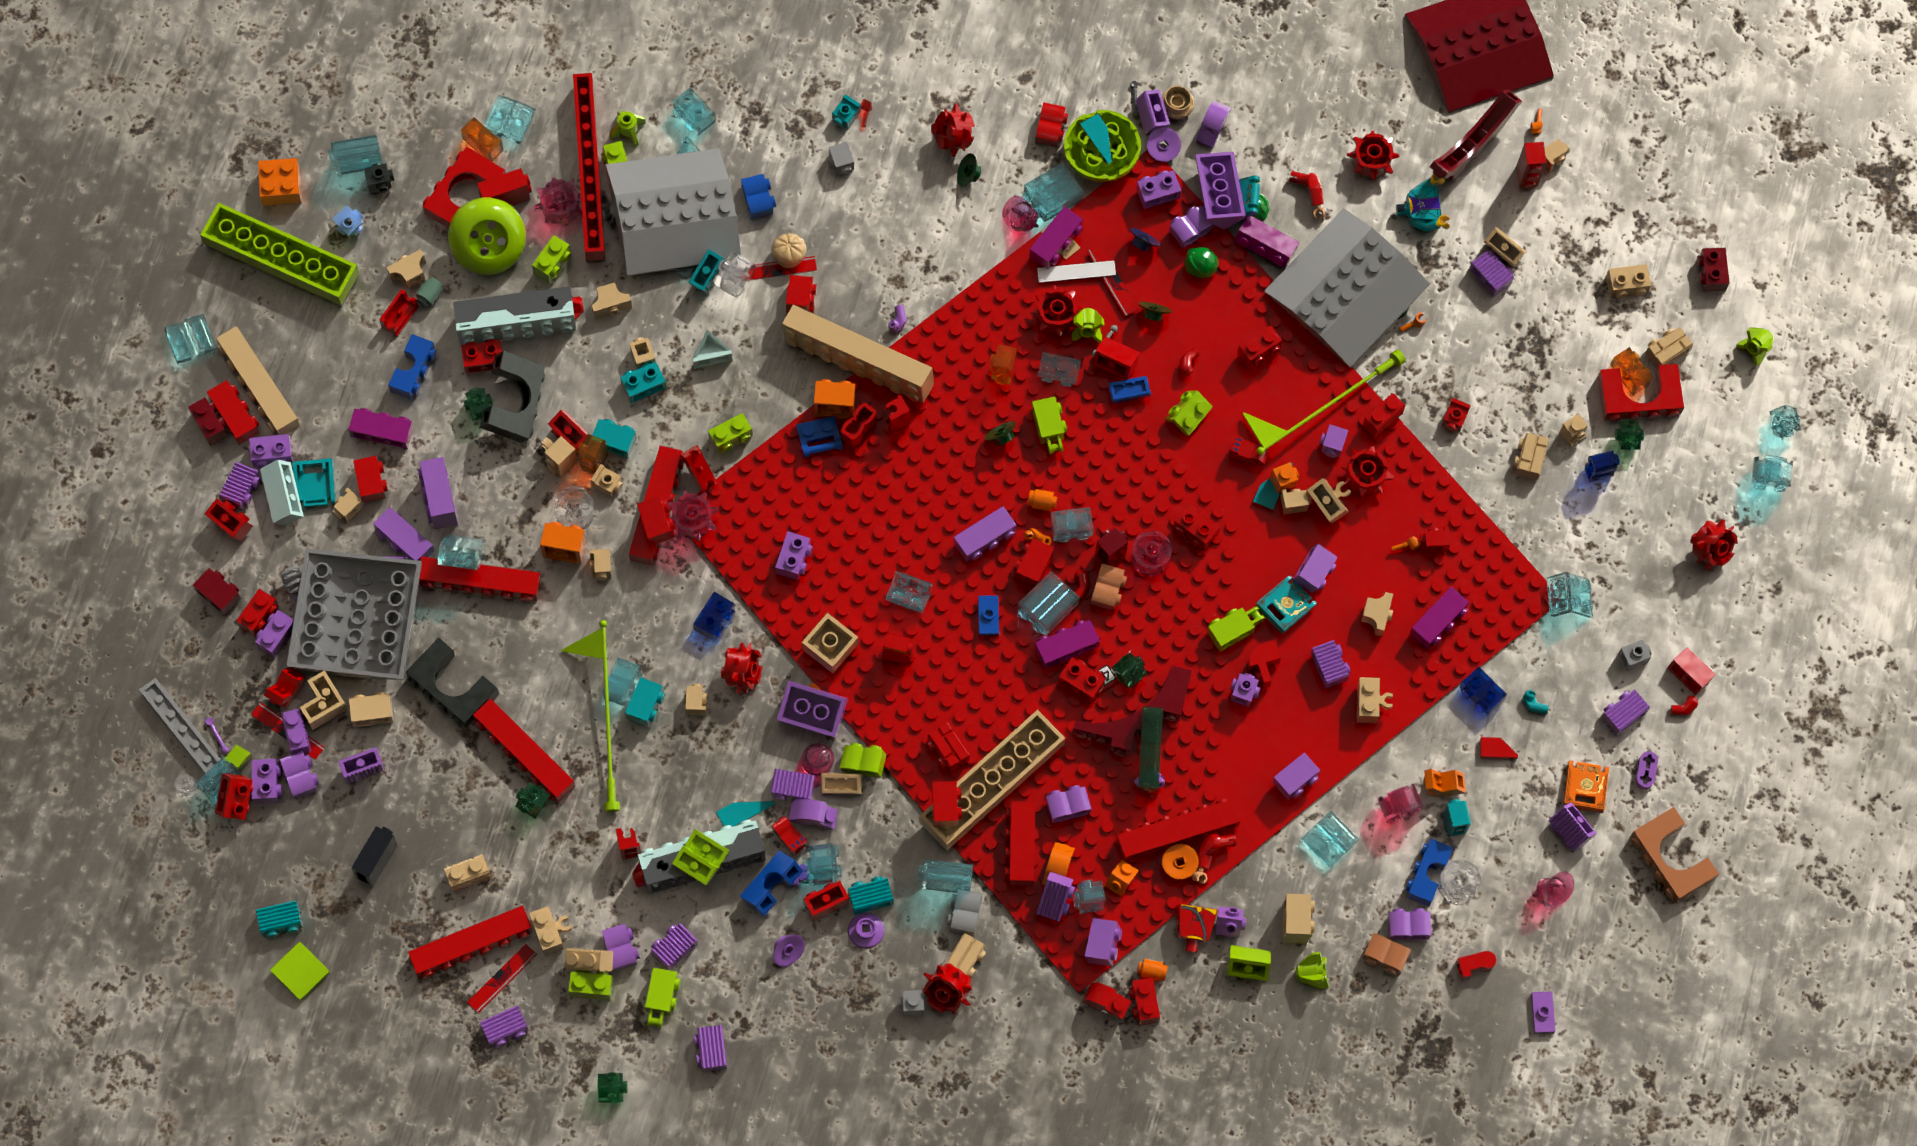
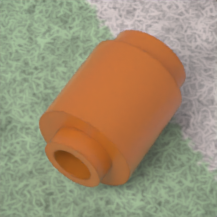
M1039 489L1035 491L1030 490L1028 506H1032L1033 509L1051 512L1052 508H1056L1058 497L1054 496V492Z
M1144 958L1143 962L1138 964L1137 974H1140V979L1153 978L1154 982L1165 981L1168 965Z

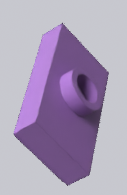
M1532 992L1534 1034L1555 1033L1553 993Z

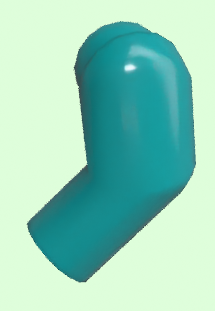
M1527 690L1523 695V702L1528 710L1547 715L1549 705L1538 703L1535 698V692Z

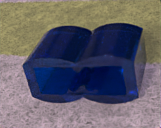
M1610 450L1589 456L1588 462L1585 463L1588 481L1594 482L1613 477L1618 465H1620L1617 453L1614 454V451Z

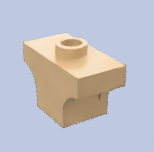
M421 249L408 256L400 257L396 263L386 267L391 280L403 281L408 289L425 280L424 272L421 268L426 263Z
M615 282L596 288L598 300L592 304V312L595 319L606 315L613 316L622 310L632 308L629 293L619 292Z
M1385 592L1384 596L1379 599L1367 598L1361 622L1370 624L1374 628V635L1383 636L1386 622L1391 621L1393 610L1389 609L1393 597L1392 593Z

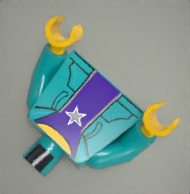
M1432 174L1431 178L1410 190L1406 196L1405 204H1396V215H1407L1409 225L1424 232L1434 231L1441 227L1449 229L1450 227L1448 223H1444L1450 220L1447 215L1441 214L1438 186H1435V183L1443 184L1445 179L1440 178L1437 180L1438 177Z

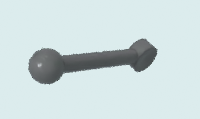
M1132 81L1130 87L1133 89V117L1138 118L1140 115L1135 101L1137 99L1136 88L1138 87V82Z

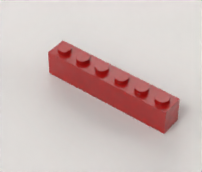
M659 446L644 501L660 496L664 501L668 502L669 507L674 505L676 494H673L674 489L679 487L681 476L678 475L680 469L683 470L685 466L680 456L683 453L682 450ZM640 515L629 551V560L653 566L654 560L659 558V543L653 545L648 540Z
M421 556L422 565L419 585H422L423 588L433 589V587H437L447 592L459 590L464 594L481 593L485 597L496 595L506 600L519 598L523 602L538 600L541 583L540 572Z
M491 698L473 714L474 725L481 732L485 730L489 734L487 736L494 745L499 744L503 748L501 750L508 759L512 757L517 762L515 765L523 773L526 771L531 776L529 779L537 787L540 785L545 789L543 792L550 800L561 801L575 787V781Z
M1221 799L1216 801L1215 805H1201L1195 811H1182L1173 818L1166 816L1160 818L1154 824L1147 822L1139 825V828L1131 830V828L1124 829L1119 832L1120 834L1117 835L1116 841L1123 860L1127 862L1166 850L1176 844H1185L1214 833L1217 834L1239 827L1241 821L1233 799L1228 801L1227 799Z
M522 905L408 951L418 978L423 977V979L433 976L434 972L438 970L446 971L454 967L453 964L458 962H469L475 955H486L498 946L500 948L506 947L517 938L519 940L525 939L530 936L533 929Z

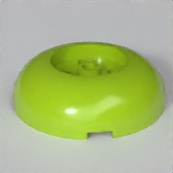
M1097 110L1094 113L1081 115L1070 125L1064 139V151L1069 165L1081 177L1094 182H1112L1124 177L1135 167L1140 157L1141 139L1136 126L1124 115L1110 110ZM1096 114H1099L1108 127L1112 160L1109 164L1103 161L1105 158L1080 125V123ZM1118 144L1117 150L1112 149L1111 146Z
M482 197L467 202L454 214L448 230V243L454 258L465 269L480 275H495L508 270L519 260L526 244V229L521 216L510 204L503 200ZM494 221L496 225L490 229L487 227V223ZM476 230L479 235L477 238H472L470 233ZM486 235L491 236L490 241L484 240ZM503 237L505 239V244L498 245V238ZM481 248H488V254L482 255L480 253Z

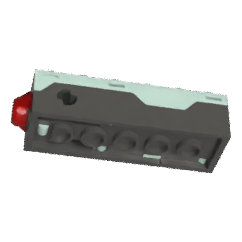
M570 286L453 302L456 330L460 345H465L468 342H485L488 339L510 341L517 337L531 338L539 334L548 336L554 332L569 333L577 330L575 320L584 312L582 298L580 296L573 297Z
M744 820L734 827L731 825L720 828V831L713 833L712 831L704 832L705 835L730 850L714 876L766 861L765 849L756 820ZM689 837L681 839V842L676 844L672 842L665 843L659 849L653 850V848H648L641 851V854H638L639 863L632 872L636 887L645 886L648 895L698 881L672 864Z

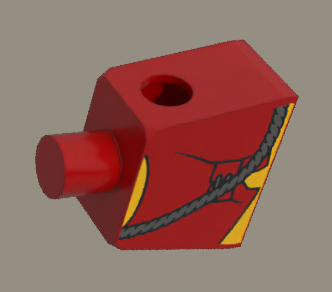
M1185 904L1176 905L1177 939L1187 940L1186 952L1197 953L1198 943L1209 941L1218 909Z

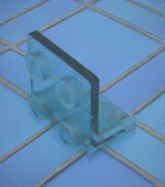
M1568 572L1547 577L1550 616L1556 617L1572 612L1588 618L1593 617L1589 579Z

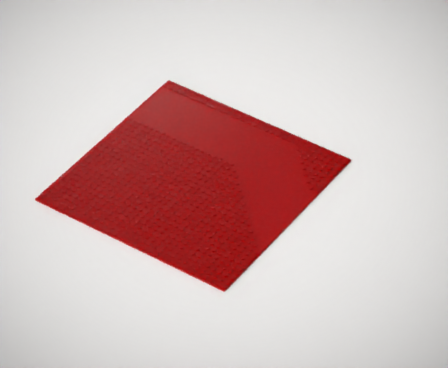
M1148 150L1140 155L1135 167L1127 175L1118 180L1103 183L1069 209L1083 219L1082 227L1084 228L1078 237H1073V240L1079 245L1080 249L1067 259L1060 254L1061 257L1056 265L1050 266L1094 263L1088 251L1101 245L1109 260L1115 262V270L1137 306V311L1124 316L1102 276L1039 282L1037 268H1043L1044 266L1029 257V251L1042 233L1040 231L888 347L933 368L934 385L924 403L911 401L906 395L901 394L910 410V425L890 434L888 431L889 421L886 422L885 418L894 412V406L890 407V409L885 407L887 403L897 399V396L900 394L892 392L890 388L884 385L878 386L871 379L861 378L854 373L845 380L855 384L854 412L863 403H867L876 410L875 425L870 431L864 433L862 441L857 446L851 448L842 441V450H828L811 454L810 457L804 458L796 425L824 418L814 417V405H812L716 479V484L708 485L707 490L698 492L672 513L673 519L810 680L822 691L848 698L843 718L868 748L871 745L882 748L886 753L885 768L923 812L933 804L932 782H958L1035 711L1038 710L1065 737L1064 746L953 845V848L1078 993L1082 992L1176 915V905H1189L1559 604L1562 599L1556 590L1399 418L1377 437H1373L1363 427L1365 415H1368L1379 403H1382V399L1367 382L1269 447V453L1264 466L1248 464L1229 457L1236 435L1244 437L1243 439L1246 441L1260 444L1245 420L1243 412L1287 431L1363 380V378L1353 367L1349 368L1264 292L1274 280L1243 246L1235 242V237L1227 229L1223 230L1215 225L1212 231L1198 238L1192 244L1185 248L1180 246L1169 231L1171 221L1178 216L1183 217L1187 215L1186 212L1194 206L1196 208L1203 206L1204 208V203L1176 172L1175 175L1181 188L1180 199L1143 209L1136 190L1137 181L1146 176H1157L1162 171H1173L1166 161L1154 159ZM1130 228H1136L1149 234L1161 245L1159 247L1151 245L1148 252L1137 248L1131 243L1134 235L1130 232ZM1198 247L1209 248L1219 261L1216 273L1205 279L1189 275L1184 264L1189 249ZM1053 286H1056L1057 289H1064L1067 293L1075 291L1074 298L1077 306L1084 307V309L1092 308L1104 319V326L1100 328L1102 341L1111 331V326L1116 325L1118 331L1113 333L1110 339L1140 352L1137 367L1129 379L1147 376L1151 396L1112 403L1108 383L1126 379L1092 364L1094 359L1092 353L1101 342L1098 343L1093 337L1086 338L1083 336L1073 341L1072 332L1074 327L1066 332H1062V336H1058L1057 333L1046 332L1045 330L1040 331L1038 317L1030 313L1038 309L1039 306L1035 295L1037 293L1045 295L1048 290H1052ZM1138 302L1159 304L1171 309L1172 312L1170 314H1163L1162 321L1150 320L1143 317L1145 309L1140 307ZM1271 325L1282 339L1280 351L1275 355L1268 356L1259 365H1254L1248 369L1237 354L1239 345ZM1195 348L1199 353V357L1192 361L1191 368H1193V373L1189 376H1184L1183 372L1180 371V359ZM1186 391H1199L1213 407L1190 435H1185L1173 422H1168L1166 417L1169 415V410L1180 402V397ZM1055 397L1056 402L1061 404L1062 414H1060L1061 421L1065 420L1067 432L1064 434V439L1061 440L1063 452L1055 451L1050 455L1047 444L1040 443L1031 408L1032 401ZM835 418L841 438L842 426L848 419ZM1009 421L1016 422V426L1012 430L1014 438L1008 443L997 446L994 440L987 441L984 439L986 434L995 427ZM1330 424L1348 430L1340 458H1331L1321 452L1323 445L1319 443L1322 434H1327ZM834 438L809 443L807 445L808 447H811L819 444L834 441ZM1373 446L1375 452H1379L1384 458L1389 457L1391 459L1387 463V471L1394 478L1384 481L1382 494L1376 491L1361 497L1350 485L1341 487L1342 493H1345L1347 490L1351 491L1349 496L1340 497V500L1349 512L1334 523L1329 522L1312 496L1311 504H1309L1307 511L1285 515L1280 495L1273 510L1253 502L1259 486L1269 479L1272 469L1289 462L1293 463L1292 467H1295L1299 473L1296 487L1290 490L1300 489L1301 491L1306 490L1308 493L1307 489L1322 478L1327 480L1333 490L1336 489L1339 482H1345L1347 480L1346 471L1340 465L1341 463L1350 462L1352 449L1357 452L1364 449L1368 451ZM1039 489L1054 492V496L1058 497L1056 508H1052L1051 512L1033 509L1032 506H1028L1030 490L1035 491ZM1188 503L1221 526L1218 535L1205 550L1201 547H1195L1189 538L1180 536L1173 527L1175 519ZM1004 506L1017 525L1015 535L1008 540H1001L994 549L985 550L978 559L974 561L971 559L966 562L953 544L954 537ZM1444 526L1449 528L1450 547L1448 551L1424 552V546H1420L1414 551L1409 546L1396 551L1392 550V546L1402 544L1411 537H1416L1420 542V534H1424L1428 529L1438 528L1443 530ZM1116 527L1119 532L1123 531L1128 537L1126 555L1114 563L1112 567L1125 570L1124 576H1127L1124 588L1120 587L1118 594L1122 595L1119 606L1115 605L1114 610H1109L1090 603L1099 571L1103 564L1095 554L1097 541L1106 530L1110 529L1111 531ZM1030 528H1034L1041 534L1049 536L1051 538L1050 546L1055 548L1054 555L1038 588L1016 579V571H1014L1018 560L1022 561L1025 555L1022 552L1026 543H1031V541H1027L1024 538V532ZM788 531L810 538L811 545L813 546L810 557L806 556L804 562L807 564L804 575L800 574L799 580L776 574L775 571ZM1319 544L1337 556L1334 562L1336 567L1331 574H1327L1325 577L1326 583L1321 590L1310 593L1303 588L1311 597L1308 603L1310 604L1315 601L1317 605L1284 634H1281L1265 617L1261 623L1255 625L1253 634L1221 652L1218 651L1207 633L1210 622L1217 618L1223 619L1229 611L1235 608L1239 610L1243 607L1245 612L1254 608L1261 598L1290 575L1292 579L1294 578L1307 554L1315 545ZM1077 570H1085L1089 574L1090 588L1081 600L1073 596L1074 591L1079 586L1078 580L1074 576ZM1450 587H1453L1469 601L1467 606L1468 612L1462 619L1458 617L1454 621L1455 626L1448 633L1445 631L1441 635L1442 639L1435 647L1431 645L1426 649L1410 635L1411 628ZM1385 592L1392 593L1393 597L1389 609L1393 610L1391 621L1386 622L1383 636L1374 635V628L1368 623L1361 622L1367 598L1379 599L1384 596ZM998 595L999 636H979L978 596ZM1271 604L1269 610L1281 621L1284 616ZM827 613L858 636L857 647L833 674L802 650L803 640ZM1252 615L1249 616L1250 620L1253 621L1254 618L1252 617ZM1084 620L1086 622L1090 620L1100 640L1099 647L1073 657L1074 659H1081L1087 664L1088 668L1097 670L1130 649H1133L1134 653L1114 685L1100 692L1094 701L1090 703L1058 682L1060 674L1070 659L1047 669L1043 668L1035 651V642L1040 637L1046 635L1050 637L1062 628L1069 629L1074 627L1073 625L1079 621ZM887 633L911 638L910 643L914 644L911 661H907L906 665L882 659L883 645ZM1276 640L1281 660L1279 664L1267 667L1272 680L1270 686L1262 688L1261 683H1258L1257 687H1260L1257 699H1252L1250 707L1230 701L1233 690H1230L1233 679H1238L1239 674L1244 675L1245 673L1255 676V671L1257 670L1248 671V662L1253 649L1261 643ZM1334 640L1336 645H1340L1343 652L1341 657L1344 663H1348L1351 673L1349 674L1348 681L1325 689L1310 652L1313 647ZM1172 666L1192 670L1180 721H1167L1164 717L1160 716L1155 738L1144 739L1139 737V734H1135L1129 756L1120 757L1114 755L1110 751L1111 743L1100 744L1095 739H1080L1073 734L1075 721L1107 723L1123 719L1141 710L1161 691L1168 679ZM1360 677L1380 678V696L1385 693L1393 694L1392 699H1385L1387 704H1393L1392 709L1386 710L1379 706V719L1377 723H1357V683ZM945 723L951 726L970 754L969 761L951 772L947 768L943 769L937 760L939 756L936 752L932 753L926 744L928 742V734ZM1305 752L1319 768V779L1312 786H1305L1303 793L1294 799L1292 797L1287 800L1272 783L1273 778ZM1147 771L1160 773L1164 777L1165 784L1163 787L1157 788L1155 785L1147 783L1138 788L1134 780ZM1075 785L1085 787L1092 809L1091 814L1052 823L1045 802L1046 796H1049L1048 794L1055 790L1066 792L1068 788ZM1221 799H1227V801L1233 799L1241 821L1240 825L1217 834L1219 836L1234 834L1236 838L1229 841L1236 840V846L1221 848L1213 856L1209 869L1203 870V873L1207 875L1206 883L1196 882L1191 876L1185 879L1170 877L1162 866V858L1166 851L1162 850L1127 861L1128 864L1139 870V872L1122 896H1119L1105 886L1113 870L1123 860L1116 841L1120 831L1128 828L1134 830L1139 828V825L1147 822L1154 824L1160 818L1166 816L1173 818L1182 811L1188 810L1192 812L1201 805L1207 804L1212 806ZM1011 801L1035 802L1034 886L1009 885V879H1005V869L1009 867L1010 859H1006V847H1010V840L1006 839V827H1010V820H1006V809L1010 808ZM1206 837L1185 843V845L1190 846L1197 853V849ZM1055 842L1075 848L1066 875L1067 878L1073 879L1072 886L1075 887L1072 898L1067 899L1066 903L1070 904L1066 916L1062 915L1060 921L1037 914L1045 887L1042 882ZM1183 860L1176 861L1177 866L1184 865ZM1093 918L1117 921L1120 929H1122L1121 940L1117 941L1116 946L1118 948L1117 959L1113 960L1112 966L1090 964L1085 958Z

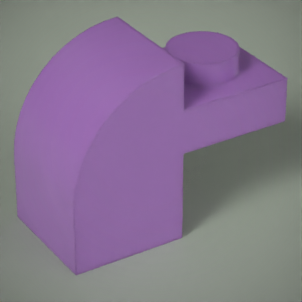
M1213 101L1204 116L1196 140L1214 147L1232 108Z
M810 799L795 800L791 802L789 821L803 826L815 824L832 830L835 829L838 810L827 806V803Z

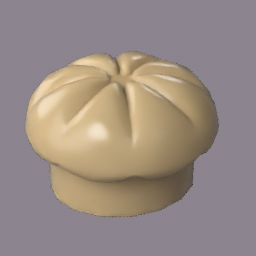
M1182 86L1170 87L1161 96L1166 108L1165 111L1171 119H1183L1190 115L1194 109L1193 96Z
M793 233L778 236L772 244L774 258L779 265L785 268H793L800 264L807 250L804 240Z

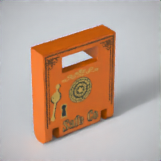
M1569 760L1563 806L1572 802L1579 810L1603 813L1605 810L1609 767L1605 766L1603 772H1601V765L1577 762L1576 767H1573V761ZM1575 796L1595 798L1593 804L1575 801Z

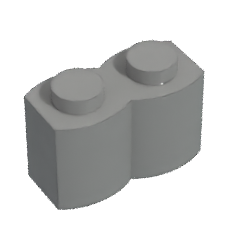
M958 889L957 895L953 894L951 906L954 907L953 914H949L947 926H951L950 932L966 933L970 936H975L982 899L981 893Z

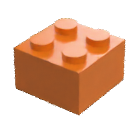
M297 158L258 161L259 191L263 206L302 203L300 166Z
M828 379L816 381L814 417L827 418L835 416L837 419L852 418L855 406V384L849 381L832 382Z
M559 522L545 523L540 543L543 558L582 565L587 543L585 531L576 525L567 527L562 526Z

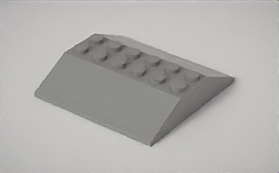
M719 148L605 165L627 276L698 266L708 249L722 256L726 262L741 259L737 215L730 180Z
M1343 208L1264 292L1351 368L1421 295L1430 283L1400 251L1376 230Z
M306 549L287 667L319 673L325 670L327 674L338 676L403 680L422 561Z

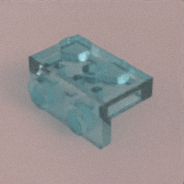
M1043 352L1037 376L1041 377V380L1052 383L1053 380L1060 381V385L1071 387L1072 384L1077 383L1081 360Z
M896 571L885 600L923 613L929 601L933 584Z
M222 757L195 783V786L204 793L215 807L222 773L242 775L236 766L225 757Z

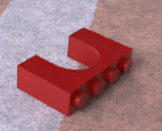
M466 147L464 151L458 153L453 166L447 168L442 181L436 183L431 196H427L423 201L424 214L449 229L452 217L460 208L449 198L452 188L464 180L482 182L505 174V169Z
M1678 364L1658 365L1655 372L1658 397L1648 403H1637L1627 397L1622 386L1620 368L1601 369L1597 377L1603 420L1617 422L1627 418L1629 420H1638L1641 417L1656 419L1660 416L1673 418L1681 415L1684 409Z

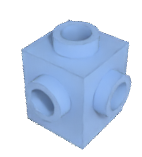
M345 206L332 218L338 225L336 229L343 236L345 234L356 236L363 230L362 225L364 222L361 220L363 216L357 209L352 210L349 206ZM349 219L352 221L350 226L347 223Z

